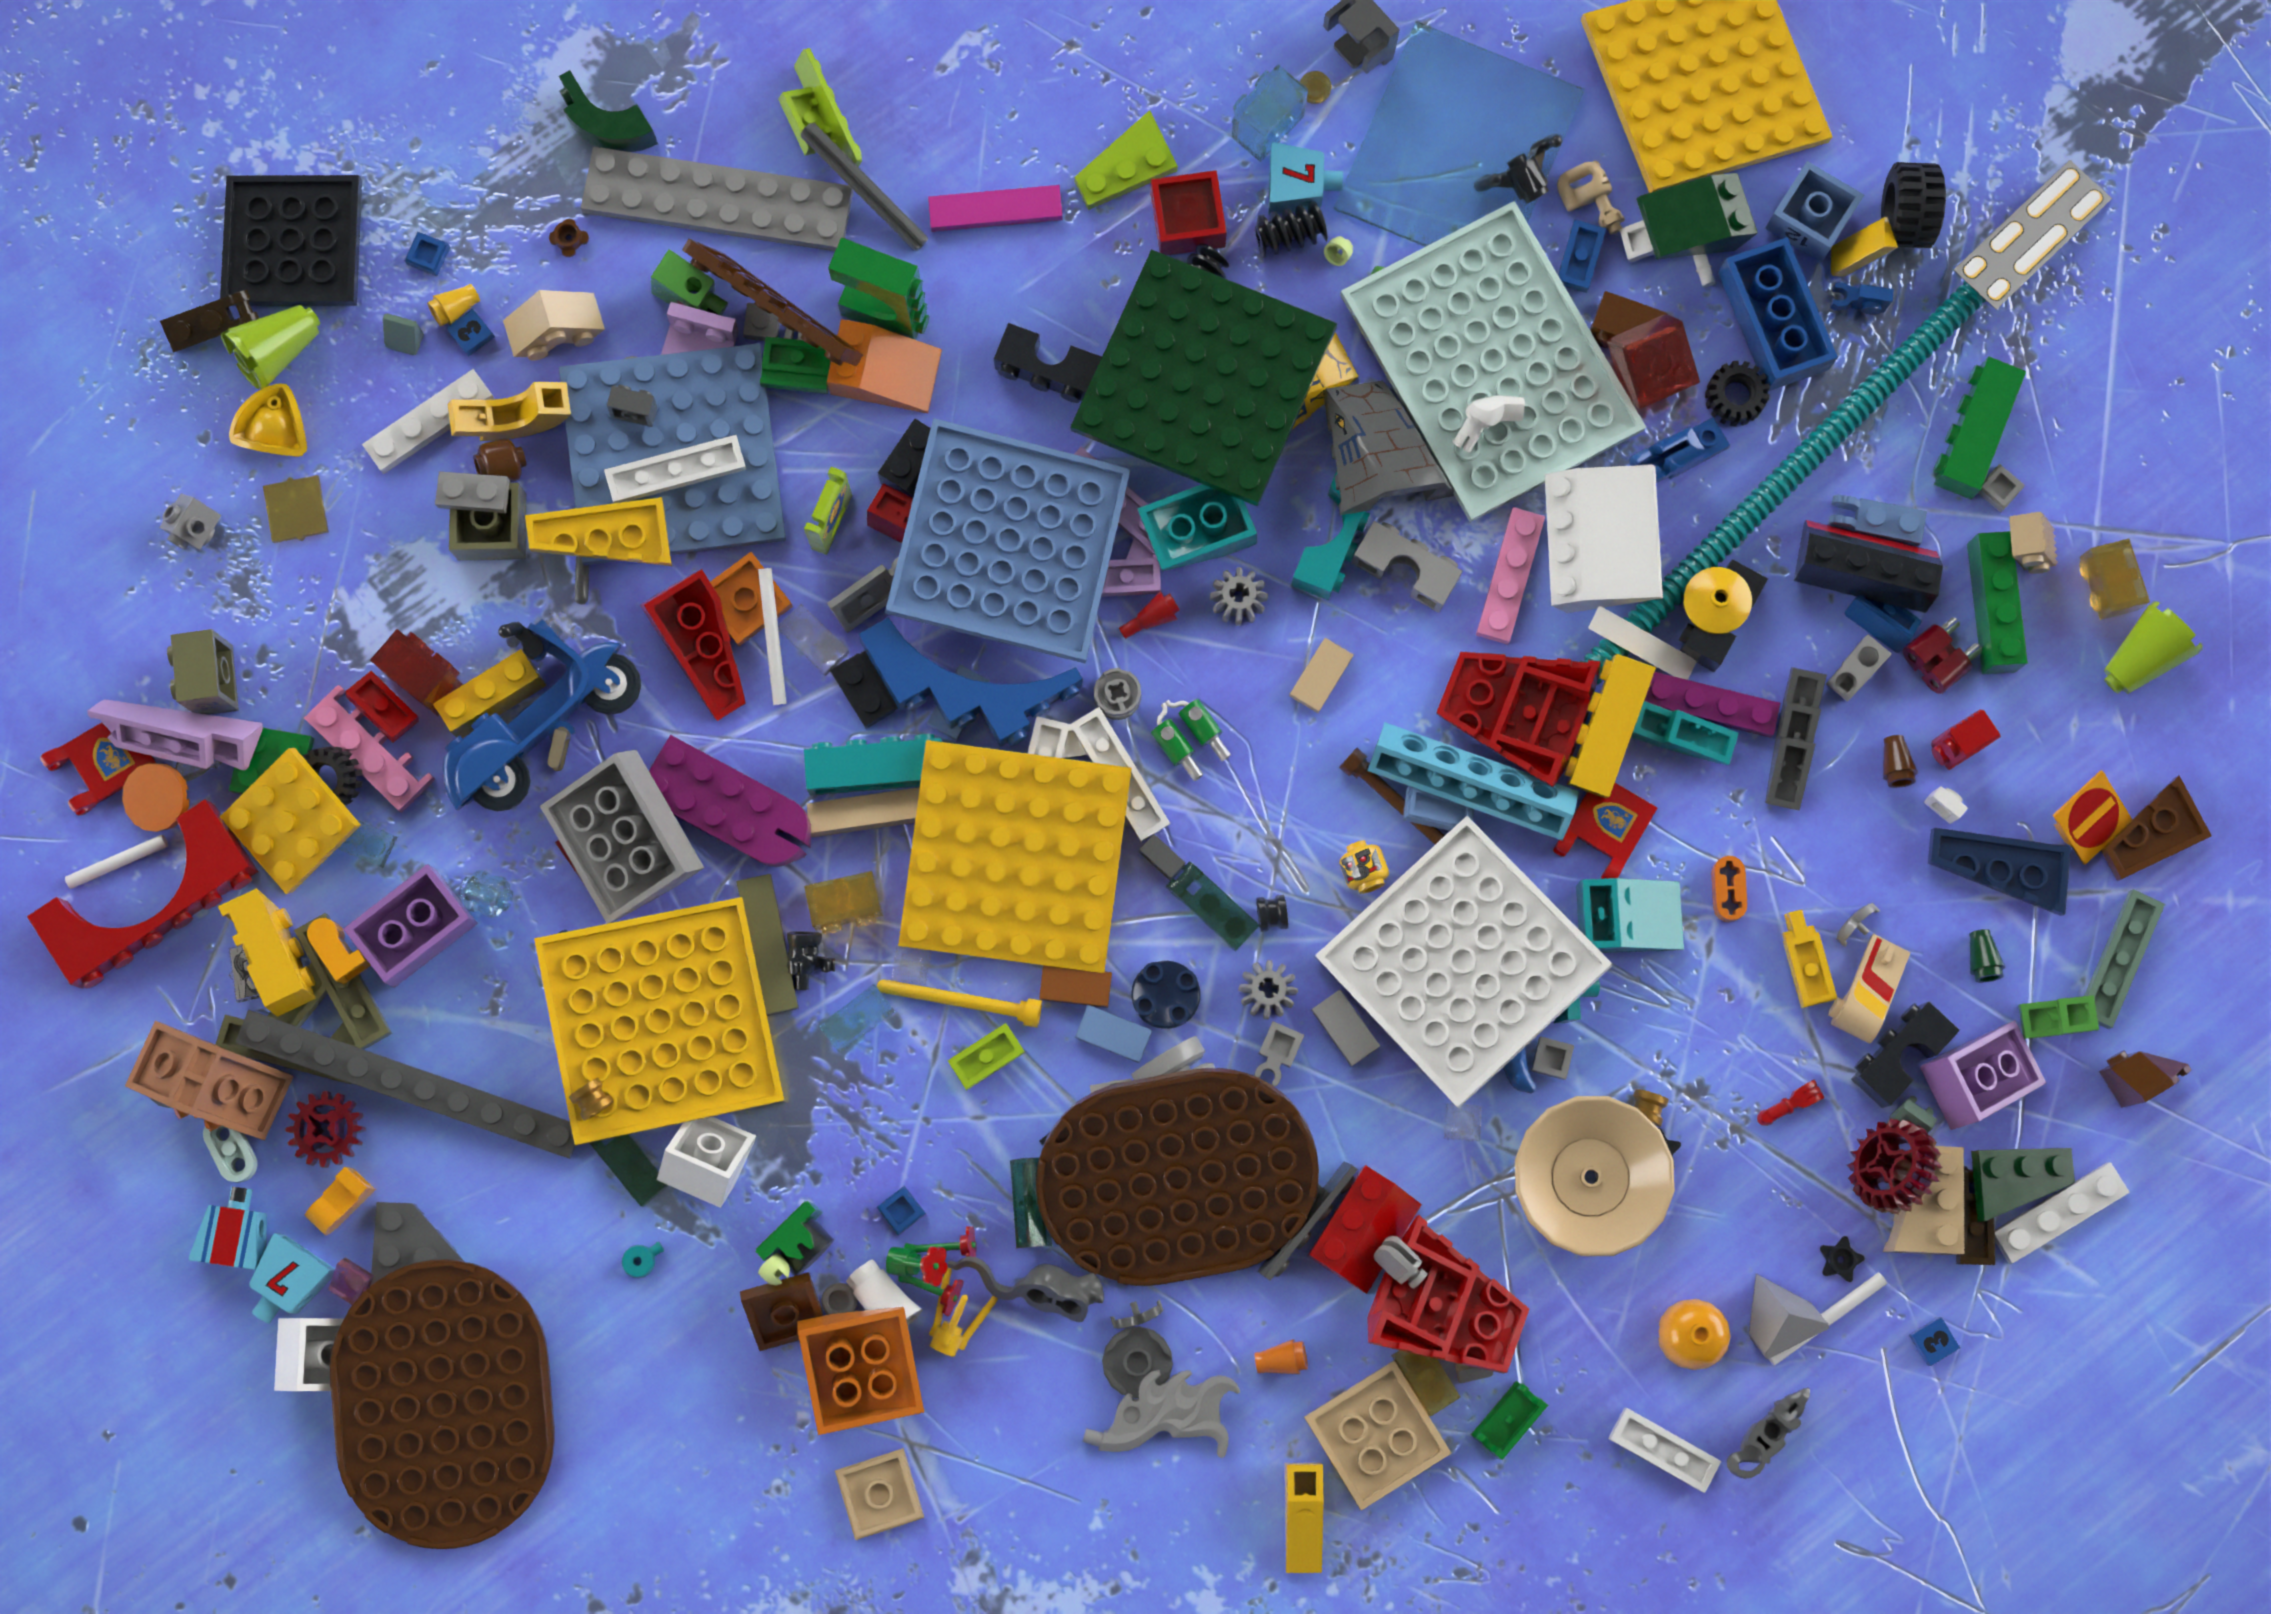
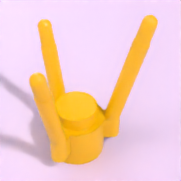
M949 1267L943 1276L941 1289H945L950 1284L952 1269ZM939 1296L934 1323L929 1332V1335L933 1337L929 1346L952 1357H955L958 1348L965 1350L970 1337L998 1301L997 1297H991L964 1334L961 1335L963 1328L957 1326L963 1313L968 1296H961L950 1322L944 1321L942 1326V1309L944 1305L940 1304L941 1297Z

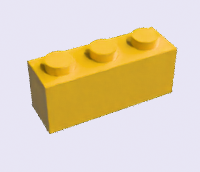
M520 649L436 701L433 705L450 732L455 737L461 735L464 738L474 731L471 725L483 714L488 713L491 716L497 713L501 715L547 685L532 661Z

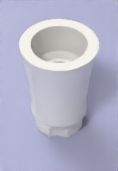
M873 1259L856 1269L846 1280L847 1284L854 1290L853 1295L865 1310L904 1307L907 1325L911 1324L923 1311L893 1282L884 1269L879 1268Z

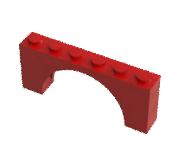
M204 799L175 818L181 828L186 845L185 872L174 897L160 912L150 919L129 927H100L88 922L78 914L68 901L55 897L27 916L70 985L87 989L99 984L104 979L103 975L114 967L119 969L126 966L134 959L133 955L143 948L149 949L156 946L164 939L162 935L173 928L180 929L188 925L193 920L192 916L203 908L208 910L215 907L223 900L221 896L232 889L239 890L252 881L251 876L259 871L235 834L220 818L222 814L216 805Z

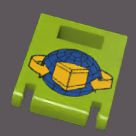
M830 467L827 473L829 480L827 479L812 514V519L819 522L817 526L807 522L804 527L811 549L825 555L829 552L852 497L846 473L834 467Z

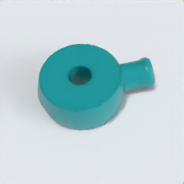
M656 1242L650 1248L644 1245L629 1247L622 1257L623 1270L633 1278L646 1277L655 1266V1256L664 1252V1248L660 1242ZM638 1257H640L642 1260L639 1266H637L635 1263V1260Z

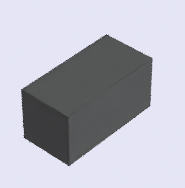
M1155 834L1139 849V853L1170 882L1185 867L1186 863Z

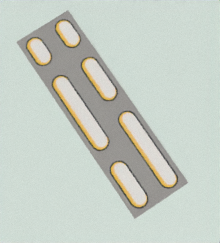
M2069 160L1969 254L1954 271L1997 310L2112 198Z

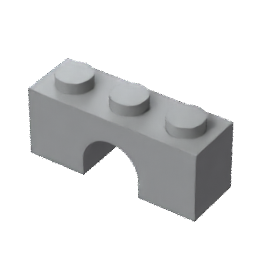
M1374 521L1356 550L1352 564L1380 580L1386 570L1394 564L1410 566L1417 577V582L1410 597L1439 613L1462 574V570L1457 568L1458 564L1449 557L1440 556L1439 558L1428 551L1429 548L1416 539L1409 541L1400 536L1399 530L1385 522L1379 524Z

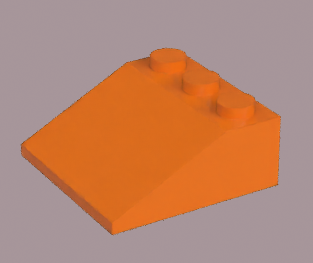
M904 1307L836 1313L797 1321L800 1346L818 1435L924 1413Z

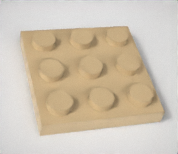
M1395 1360L1304 1416V1419L1361 1511L1452 1454Z

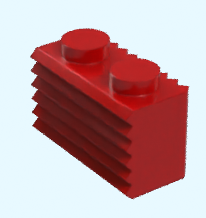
M1979 709L1932 740L1931 751L1935 760L1950 770L1999 739L2001 735L1986 712Z

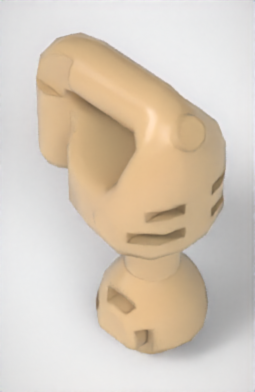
M1588 161L1564 172L1557 181V189L1566 210L1570 212L1578 207L1595 202L1600 211L1599 226L1606 228V230L1608 229L1610 235L1620 232V229H1622L1620 223L1625 218L1621 211L1612 207L1608 199V195L1612 192V186L1605 171L1600 167L1601 164L1597 161ZM1589 174L1593 176L1592 180L1576 189L1570 186L1571 183Z

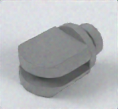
M1397 1236L1387 1237L1374 1253V1260L1400 1284L1408 1279V1284L1414 1289L1427 1276V1273L1422 1268L1418 1270L1422 1261Z

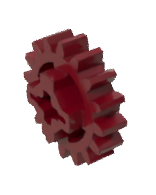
M323 1091L321 1099L316 1094H309V1104L298 1101L296 1105L300 1112L298 1114L289 1113L288 1115L291 1120L295 1121L294 1126L285 1128L286 1132L294 1134V1138L287 1142L288 1146L299 1147L295 1156L297 1158L307 1156L306 1164L314 1166L319 1160L320 1167L329 1168L331 1159L335 1165H342V1155L353 1158L355 1156L351 1149L353 1144L361 1146L363 1144L360 1139L356 1138L357 1133L366 1131V1127L357 1125V1121L364 1117L363 1113L352 1112L356 1103L351 1100L344 1103L345 1095L337 1093L332 1100V1095L329 1091ZM325 1106L335 1107L334 1110H330L327 1114L317 1111V1109ZM320 1122L330 1124L327 1129L332 1137L321 1135L324 1130ZM307 1123V1134L304 1136V1126ZM347 1123V1134L345 1137L344 1125ZM324 1145H329L335 1149L326 1153L316 1152L317 1149H321Z

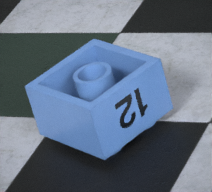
M1807 161L1765 229L1781 239L1788 237L1791 245L1822 263L1864 197V194Z

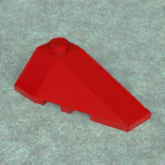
M702 569L640 604L652 626L716 721L746 703L722 611L721 599Z

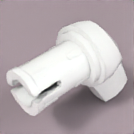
M1496 395L1473 401L1465 409L1467 419L1452 443L1459 448L1462 446L1464 451L1471 453L1473 446L1485 427L1489 428V426H1494L1500 421L1523 420L1524 398Z

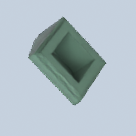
M388 313L383 316L385 346L389 349L416 355L424 335L416 321Z

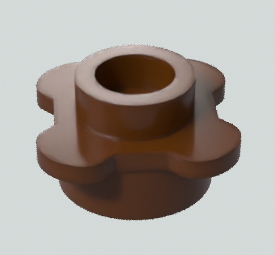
M565 219L550 233L549 241L552 245H557L565 257H573L581 245L588 243L589 235L586 231H581L573 219ZM567 236H572L571 240H566Z

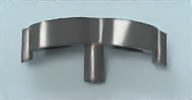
M1160 1299L1156 1302L1157 1306L1141 1314L1137 1302L1130 1303L1134 1316L1115 1320V1317H1110L1113 1327L1117 1329L1133 1327L1157 1317L1164 1311Z

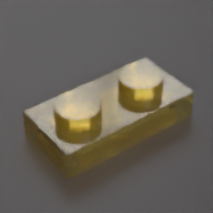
M1401 1350L1391 1355L1429 1417L1461 1398L1438 1359Z

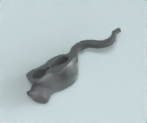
M967 1256L958 1262L949 1261L947 1265L954 1270H959L963 1267L976 1269L986 1289L999 1299L1013 1300L1017 1297H1022L1030 1306L1038 1310L1058 1313L1075 1322L1084 1321L1090 1304L1103 1303L1104 1301L1102 1284L1094 1273L1077 1277L1055 1265L1041 1264L1034 1267L1024 1278L1016 1282L1013 1287H1008L996 1282L988 1265L977 1257Z

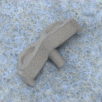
M1873 903L1859 909L1841 927L1836 940L1846 947V940L1855 928L1863 935H1866L1869 930L1861 921L1872 912L1877 913L1880 910Z

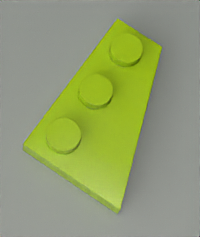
M1149 110L1074 177V182L1087 209L1090 210L1151 183V179L1163 178L1177 172L1178 166Z

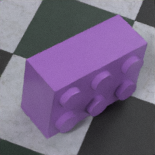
M427 864L343 928V930L383 982L395 988L472 929L478 922L440 873Z

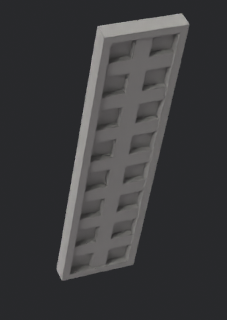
M593 147L581 210L585 214L835 251L840 238L845 239L854 190L849 185Z

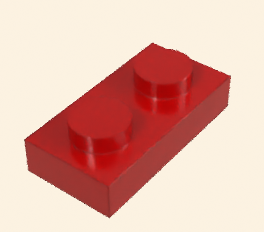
M372 671L368 672L345 691L346 698L392 743L419 722V717Z

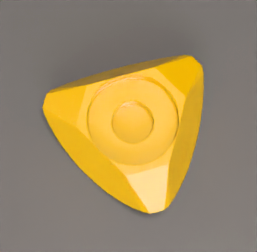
M282 383L273 384L251 395L241 405L232 420L229 431L230 442L243 448L295 457L303 456L307 451L306 436L301 414L290 387Z

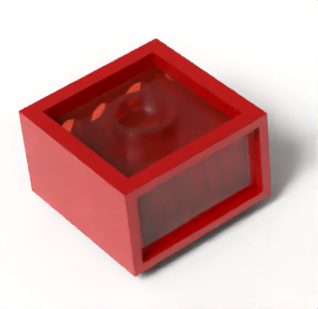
M1217 170L1151 179L1150 196L1159 253L1174 255L1195 252L1196 247L1200 243L1207 244L1214 249L1225 248L1227 231Z

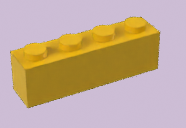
M1615 654L1611 661L1605 660L1599 675V679L1604 680L1600 693L1594 691L1587 711L1593 712L1588 725L1582 724L1576 739V743L1581 745L1577 757H1570L1564 775L1569 777L1567 785L1603 798L1610 797L1656 667L1620 654Z

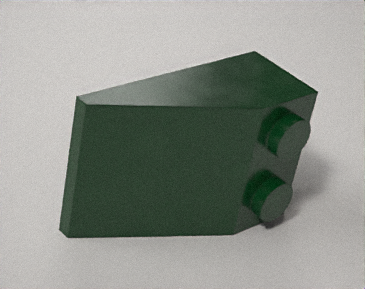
M1738 173L1710 175L1644 194L1636 199L1656 259L1735 251L1758 234Z

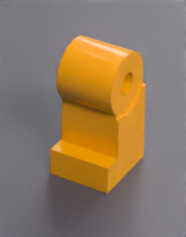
M318 918L309 925L307 930L308 940L335 981L344 985L371 966L360 950L357 949L352 952L344 940V930L338 923L327 918Z
M344 1167L335 1176L336 1179L308 1208L304 1215L325 1236L336 1230L376 1190L354 1168Z

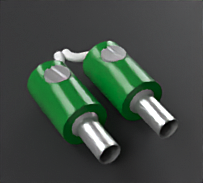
M1199 699L1191 703L1186 701L1171 703L1167 700L1161 705L1163 710L1157 717L1158 726L1153 729L1151 735L1173 765L1182 764L1193 781L1202 777L1203 773L1191 758L1195 750L1173 720L1170 718L1162 722L1168 711L1167 706L1171 708L1185 706L1178 714L1201 746L1209 744L1221 761L1231 756L1218 737L1223 731Z

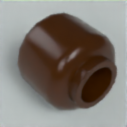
M507 438L484 443L478 448V454L473 455L477 474L507 476L510 482L519 480L522 474L521 467L527 465L522 447L516 448L513 442Z

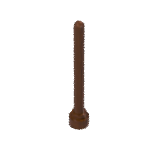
M1357 747L1339 768L1348 776L1352 774L1356 779L1360 777L1403 816L1405 799L1380 776L1367 771L1370 763L1366 760L1367 756ZM1410 822L1435 845L1445 836L1435 827Z

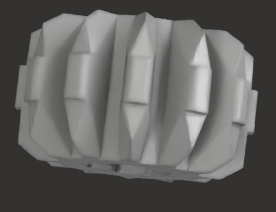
M1240 567L1236 568L1235 577L1228 570L1224 571V581L1215 579L1213 587L1217 591L1210 593V600L1218 602L1213 606L1214 613L1225 611L1222 617V621L1225 623L1230 620L1231 616L1236 617V626H1241L1243 616H1245L1248 622L1253 623L1255 621L1253 612L1263 614L1265 607L1261 602H1265L1268 599V594L1261 591L1265 586L1264 581L1258 580L1253 582L1255 578L1254 571H1250L1247 577H1243V570ZM1236 591L1243 592L1242 602H1235L1234 595Z
M1267 960L1265 965L1266 971H1263L1257 962L1254 963L1252 967L1256 976L1245 971L1242 977L1250 984H1241L1238 987L1239 992L1250 993V995L1241 1000L1242 1005L1254 1002L1255 1005L1250 1011V1014L1253 1016L1257 1014L1259 1008H1264L1263 1018L1265 1020L1270 1018L1271 1008L1274 1009L1278 1017L1283 1016L1284 1012L1280 1003L1288 1008H1292L1294 1002L1285 995H1296L1298 993L1297 988L1286 986L1295 980L1294 974H1289L1283 978L1281 975L1285 971L1286 966L1281 964L1277 972L1272 971V960ZM1265 982H1271V987L1277 989V994L1273 992L1271 998H1266L1265 992L1259 991V985L1263 987Z

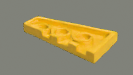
M662 497L525 515L528 543L531 552L672 566Z

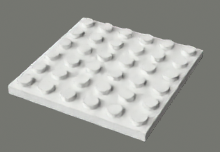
M1468 816L1459 822L1315 955L1319 962L1458 1109L1612 967V963Z

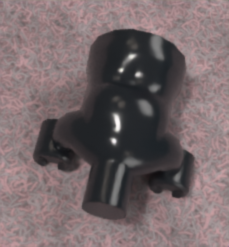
M809 931L787 933L789 952L786 966L788 973L795 975V989H809V974L817 969H821L822 972H835V958L818 956V946L822 941V933Z

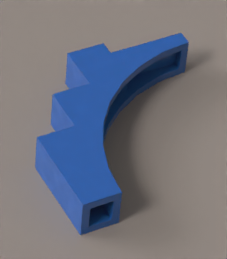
M889 617L859 633L862 647L900 711L907 707L909 710L918 708L927 701L926 697L930 695L950 729L957 725L960 729L970 725L977 719L976 715L980 713L1000 747L1007 743L1012 747L1027 738L1026 733L1030 731L1028 716L1031 715L1034 719L1050 710V704L1059 699L1062 702L1072 699L1079 694V688L1082 687L1083 678L1076 667L1052 678L1022 684H994L968 679L949 672L925 658L903 638Z

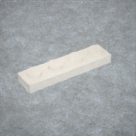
M474 369L362 444L383 474L451 429L447 405L451 399H495Z
M737 435L604 469L613 503H621L744 471L746 467Z
M2105 1163L2075 1181L2074 1184L2065 1187L1995 1230V1243L2008 1264H2012L2130 1192L2112 1163Z

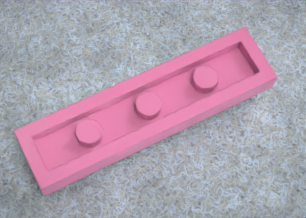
M1515 507L1512 508L1476 636L1509 644L1545 516Z

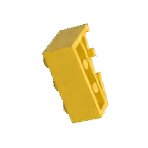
M257 888L218 906L222 916H226L234 923L237 934L232 936L237 947L242 945L249 963L246 968L264 1006L278 1017L316 999L312 990V986L315 985L314 977L307 966L303 967L300 957L304 956V952L298 939L291 936L289 927H292L293 924L285 908L279 909Z

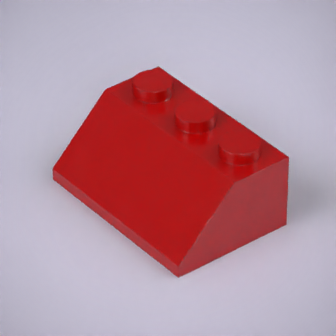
M1364 1165L1307 1257L1367 1294L1383 1269L1374 1260V1253L1387 1237L1397 1236L1400 1239L1402 1238L1422 1204L1398 1185L1367 1165Z

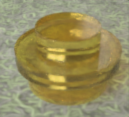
M1311 71L1301 78L1299 93L1306 102L1319 104L1330 96L1331 81L1324 73Z

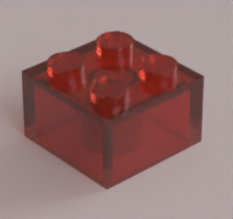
M1661 315L1606 340L1617 377L1633 405L1639 409L1700 383L1683 322L1671 315Z
M396 629L370 659L386 676L437 717L439 713L433 703L463 685L457 679L460 672L439 653L431 650L425 642L411 631L405 636Z

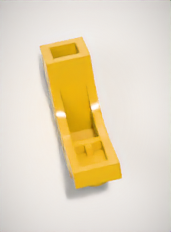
M533 382L526 391L512 397L495 400L451 399L447 404L451 435L480 436V441H496L504 438L514 439L534 435L556 427L571 415L567 382Z

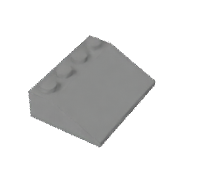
M637 750L613 754L540 805L607 924L619 920L677 887L704 869L703 864Z

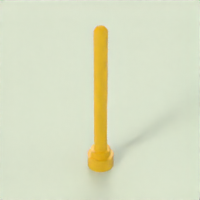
M882 979L877 983L878 991L885 994L1017 1017V1021L1023 1022L1024 1026L1038 1028L1042 1000L1028 998L1027 1001L1021 1000L1019 1004Z

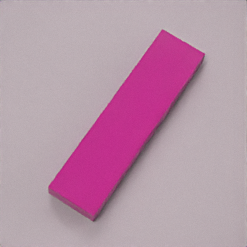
M1060 185L928 196L931 232L1063 220Z

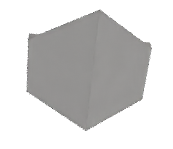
M1756 1274L1749 1336L1766 1359L1829 1329L1827 1321L1812 1303Z

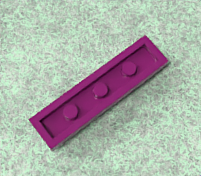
M1654 672L1644 699L1646 702L1670 711L1680 710L1717 725L1769 738L1774 735L1781 704Z

